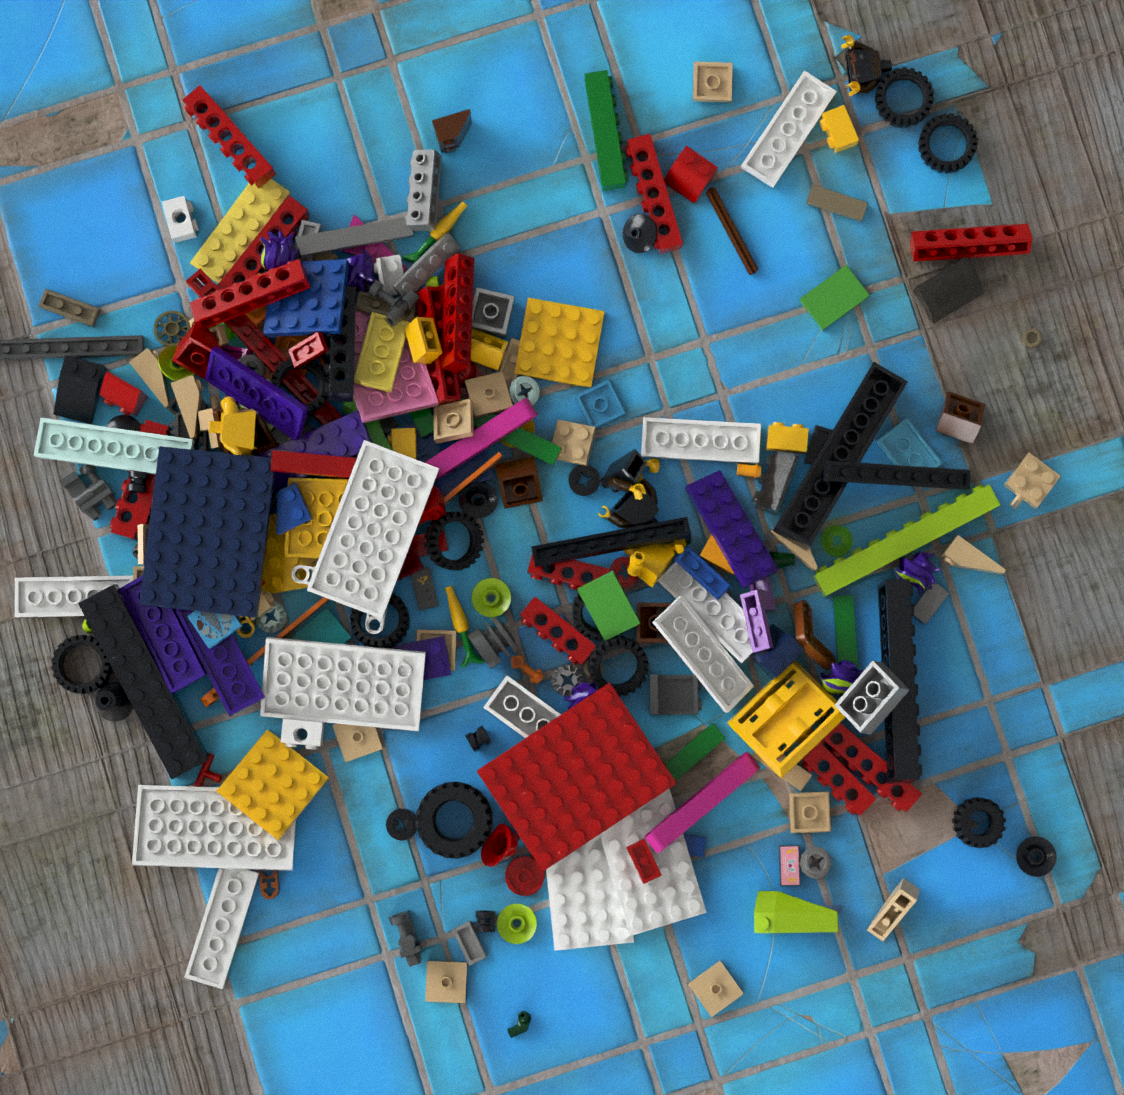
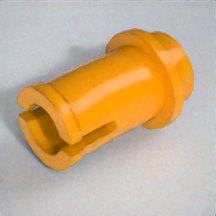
M738 463L737 476L754 477V479L756 477L760 478L761 466H758L757 463L756 465Z

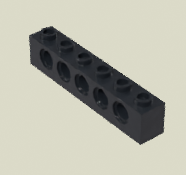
M346 287L342 321L344 327H342L341 334H326V340H329L328 351L325 352V357L329 358V364H325V375L329 376V382L325 381V393L328 394V401L352 402L356 287ZM336 342H342L344 345H338ZM340 359V360H342V361H344V362H343V363H338V362H336L335 360ZM340 377L343 381H338L335 378Z

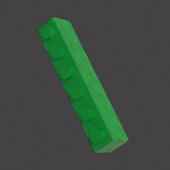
M607 70L585 73L584 81L602 191L625 188L629 178L628 171L623 169V163L626 162L624 151H620V144H623L621 132H617L616 125H620L618 113L614 114L613 107L617 105L615 95H611L610 88H613L612 76H608Z

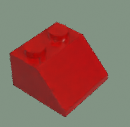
M686 145L667 173L664 182L667 186L695 204L716 175L718 167Z
M194 323L176 346L172 361L205 379L211 349L216 346L221 350L222 348L212 331L208 329L202 331Z
M106 372L99 393L104 398L103 402L111 407L114 404L119 406V411L129 417L131 414L137 417L148 396L140 389L110 372Z

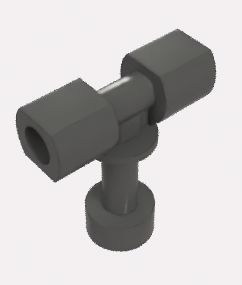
M375 281L370 287L368 294L374 298L379 296L391 305V311L387 314L385 321L392 327H395L403 319L404 312L406 310L410 311L418 303L419 296L410 290L403 298L397 297L395 299L383 290V284Z

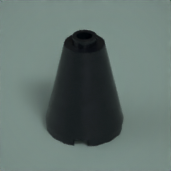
M110 682L103 685L95 696V708L98 714L108 721L123 720L130 715L133 709L120 682Z

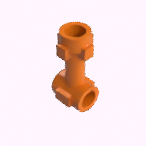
M512 656L510 659L511 667L521 669L531 677L529 681L535 682L538 685L544 677L540 669L535 671L523 662V656Z

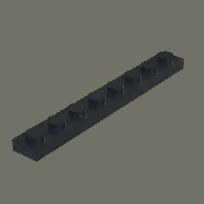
M840 461L824 462V481L970 490L971 470Z
M687 517L531 546L535 567L691 538V531Z

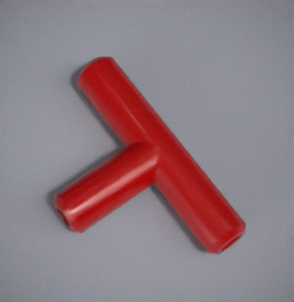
M207 753L210 760L203 763L193 787H202L205 778L218 783L222 780V775L209 770L214 759L213 754Z

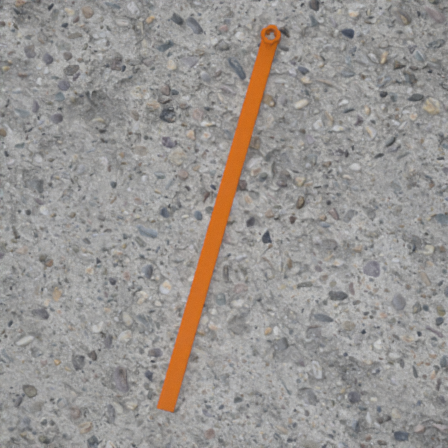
M498 452L447 494L444 497L445 505L462 492L466 486L474 482L503 458L501 453ZM325 597L320 599L275 638L284 639L331 599ZM265 646L247 660L249 666L265 655ZM213 688L200 700L207 708L220 697L215 688Z

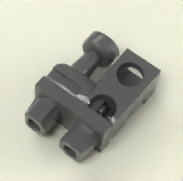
M85 464L79 471L83 476H88L92 483L89 487H87L80 475L75 471L61 479L60 483L71 495L82 513L96 521L102 516L98 507L103 503L108 510L116 507L117 501L114 497L116 494L109 484L101 480L94 472L96 470L95 466Z
M409 910L390 916L391 926L397 925L400 939L398 944L402 948L399 952L401 958L406 957L409 967L421 963L420 952L423 947L421 942H418V936Z

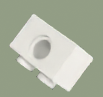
M185 196L162 201L169 232L174 243L196 238V231L199 228L196 219H192L191 212H194L191 200L188 201ZM181 215H185V221L182 223H178L177 218Z
M283 718L281 743H286V747H297L298 744L305 745L306 749L316 750L317 746L323 745L325 722ZM303 728L307 731L306 739L299 738V729Z

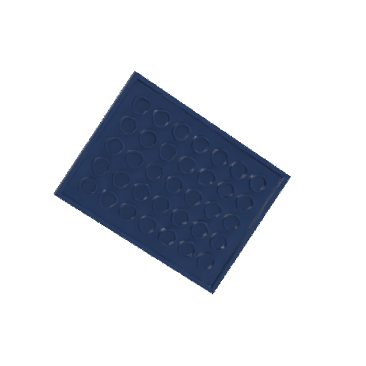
M159 446L140 605L258 618L276 473L275 471H270L271 458Z

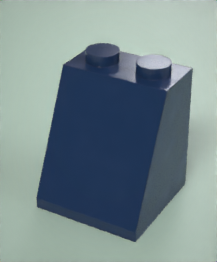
M772 624L769 629L774 648L752 653L749 657L771 679H775L804 649L791 635Z

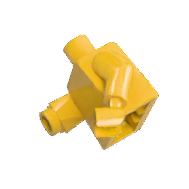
M233 397L223 398L221 407L224 412L221 413V421H209V433H220L221 443L233 454L255 456L251 452L253 449H257L254 446L256 411L254 409L239 410Z
M685 539L675 540L674 543L655 544L624 550V553L630 556L628 573L633 577L638 576L650 587H653L671 564L675 550L680 554L684 552V547H686Z

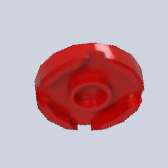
M520 856L508 864L505 871V881L513 893L521 896H530L542 887L544 871H542L534 858Z

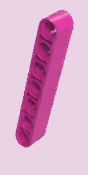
M524 398L474 430V436L460 439L426 461V464L439 468L435 482L535 418L538 413L529 399Z
M745 752L649 831L645 838L656 853L665 849L760 769L758 763L749 752Z

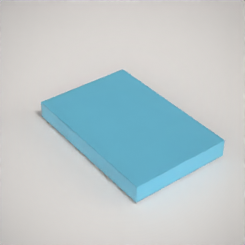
M905 418L875 441L893 465L938 468L943 464L908 418Z

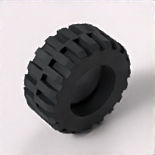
M447 782L430 790L421 800L416 813V827L419 837L424 842L423 844L434 854L444 858L458 859L476 852L488 839L493 825L492 810L486 797L472 785L462 782ZM450 801L464 803L469 807L473 815L471 830L467 835L459 839L445 837L440 833L436 825V814L439 808Z

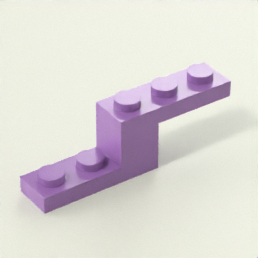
M769 576L750 585L751 592L740 595L753 653L774 648L766 613L777 610Z

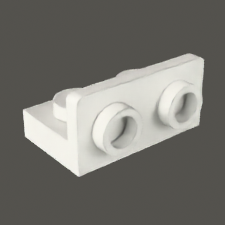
M401 254L376 258V262L373 263L375 274H379L380 283L384 285L383 290L391 296L398 295L392 285L404 274Z

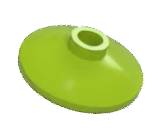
M168 346L159 354V368L169 379L177 381L194 375L193 372L172 361L176 346Z
M487 578L480 581L474 587L472 604L479 614L491 618L494 616L498 617L509 608L511 593L503 581L496 578ZM494 595L495 601H488V596Z
M518 903L508 905L498 916V932L509 943H524L531 939L536 931V916L526 905ZM514 920H520L521 925L515 927L513 925Z

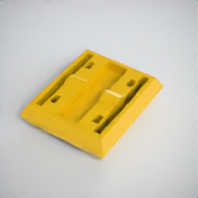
M794 660L777 678L772 679L739 710L727 724L782 779L845 716L834 706L837 700ZM792 680L793 685L788 689L786 685ZM830 708L834 710V712L813 732L811 726L815 723H819L821 720L820 718L822 716L825 717L827 715V711ZM818 710L822 711L819 716L814 715ZM757 715L756 721L752 723L750 719ZM797 742L799 746L779 763L777 759L779 757L782 758L785 755L784 752L786 750L789 751L791 745ZM785 743V749L780 751L778 748Z

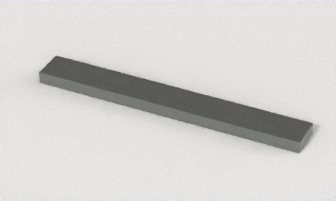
M143 335L0 340V360L65 358V355L75 358L138 356L144 351Z

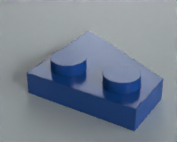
M293 483L278 491L277 535H282L313 519L298 483Z

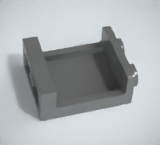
M694 674L649 675L650 715H697L698 710H702V699L698 698L701 682Z

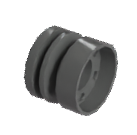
M495 616L491 618L495 624L493 629L487 622L484 623L488 631L486 634L477 628L467 635L490 669L502 662L498 654L501 651L507 657L511 656L506 650L508 646L514 652L519 650L510 631Z

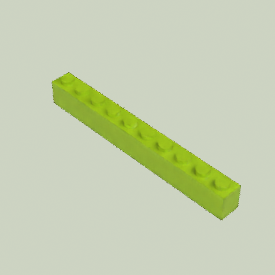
M981 484L972 489V494L966 496L963 493L955 498L956 502L950 505L946 502L938 506L939 511L933 514L929 511L921 515L920 521L916 523L913 520L902 525L904 529L899 532L894 529L885 534L887 538L881 541L877 538L869 542L868 548L864 550L861 547L850 552L852 556L847 559L842 556L833 561V566L827 568L825 565L815 570L817 574L813 578L823 597L1000 506V503L991 486L987 485L984 487Z

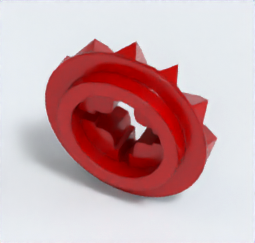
M622 556L612 562L609 572L614 571L622 588H629L638 582L639 577H633L628 573V580H626L624 575H617L622 571V564L626 570L630 564V557Z

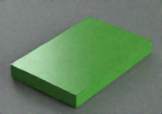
M845 265L801 297L799 301L823 331L870 295L849 267Z
M614 571L577 588L605 641L640 624V620Z

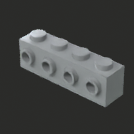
M435 149L413 150V157L410 159V192L407 196L408 213L405 216L407 226L413 231H432L436 229L442 156Z

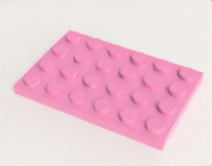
M355 311L354 375L371 317L369 314ZM407 336L391 393L354 383L353 398L363 423L435 407L439 403L426 364L413 362ZM336 342L338 345H344L342 342Z

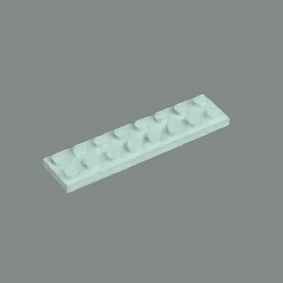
M40 418L34 457L127 471H141L156 475L159 446L193 450L195 440Z

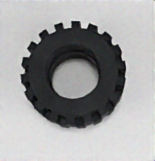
M974 797L964 800V803H960L957 806L958 809L953 813L955 817L954 819L952 818V823H954L953 830L957 833V838L961 839L964 844L976 848L991 847L990 845L992 844L995 845L998 842L997 840L1002 838V832L1006 829L1004 827L1006 818H1003L1004 812L999 809L997 803L990 799ZM975 811H983L989 818L988 829L980 835L974 834L968 825L969 818Z

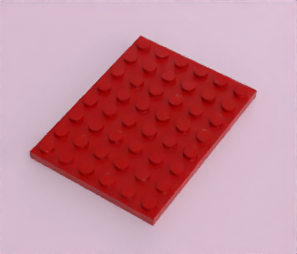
M610 682L477 770V773L542 871H545L677 784Z

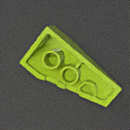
M758 891L754 910V933L839 932L838 911L780 891Z

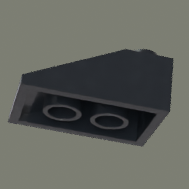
M65 355L60 371L53 414L92 425L100 398L99 393L108 369L98 363Z

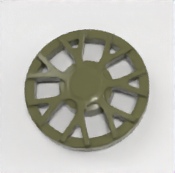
M166 311L159 315L154 323L156 339L167 347L177 346L180 338H183L178 335L180 331L188 332L190 329L189 320L178 311ZM173 314L179 315L177 322L172 321ZM165 316L169 320L166 324L161 321ZM185 320L187 325L180 328L179 323ZM157 327H164V332H157ZM165 334L169 336L166 342L161 340ZM177 336L178 343L173 344L172 337Z

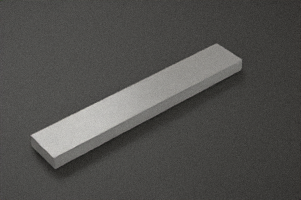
M404 217L297 236L295 241L297 249H300L298 251L299 257L410 238L413 237V231L407 226Z

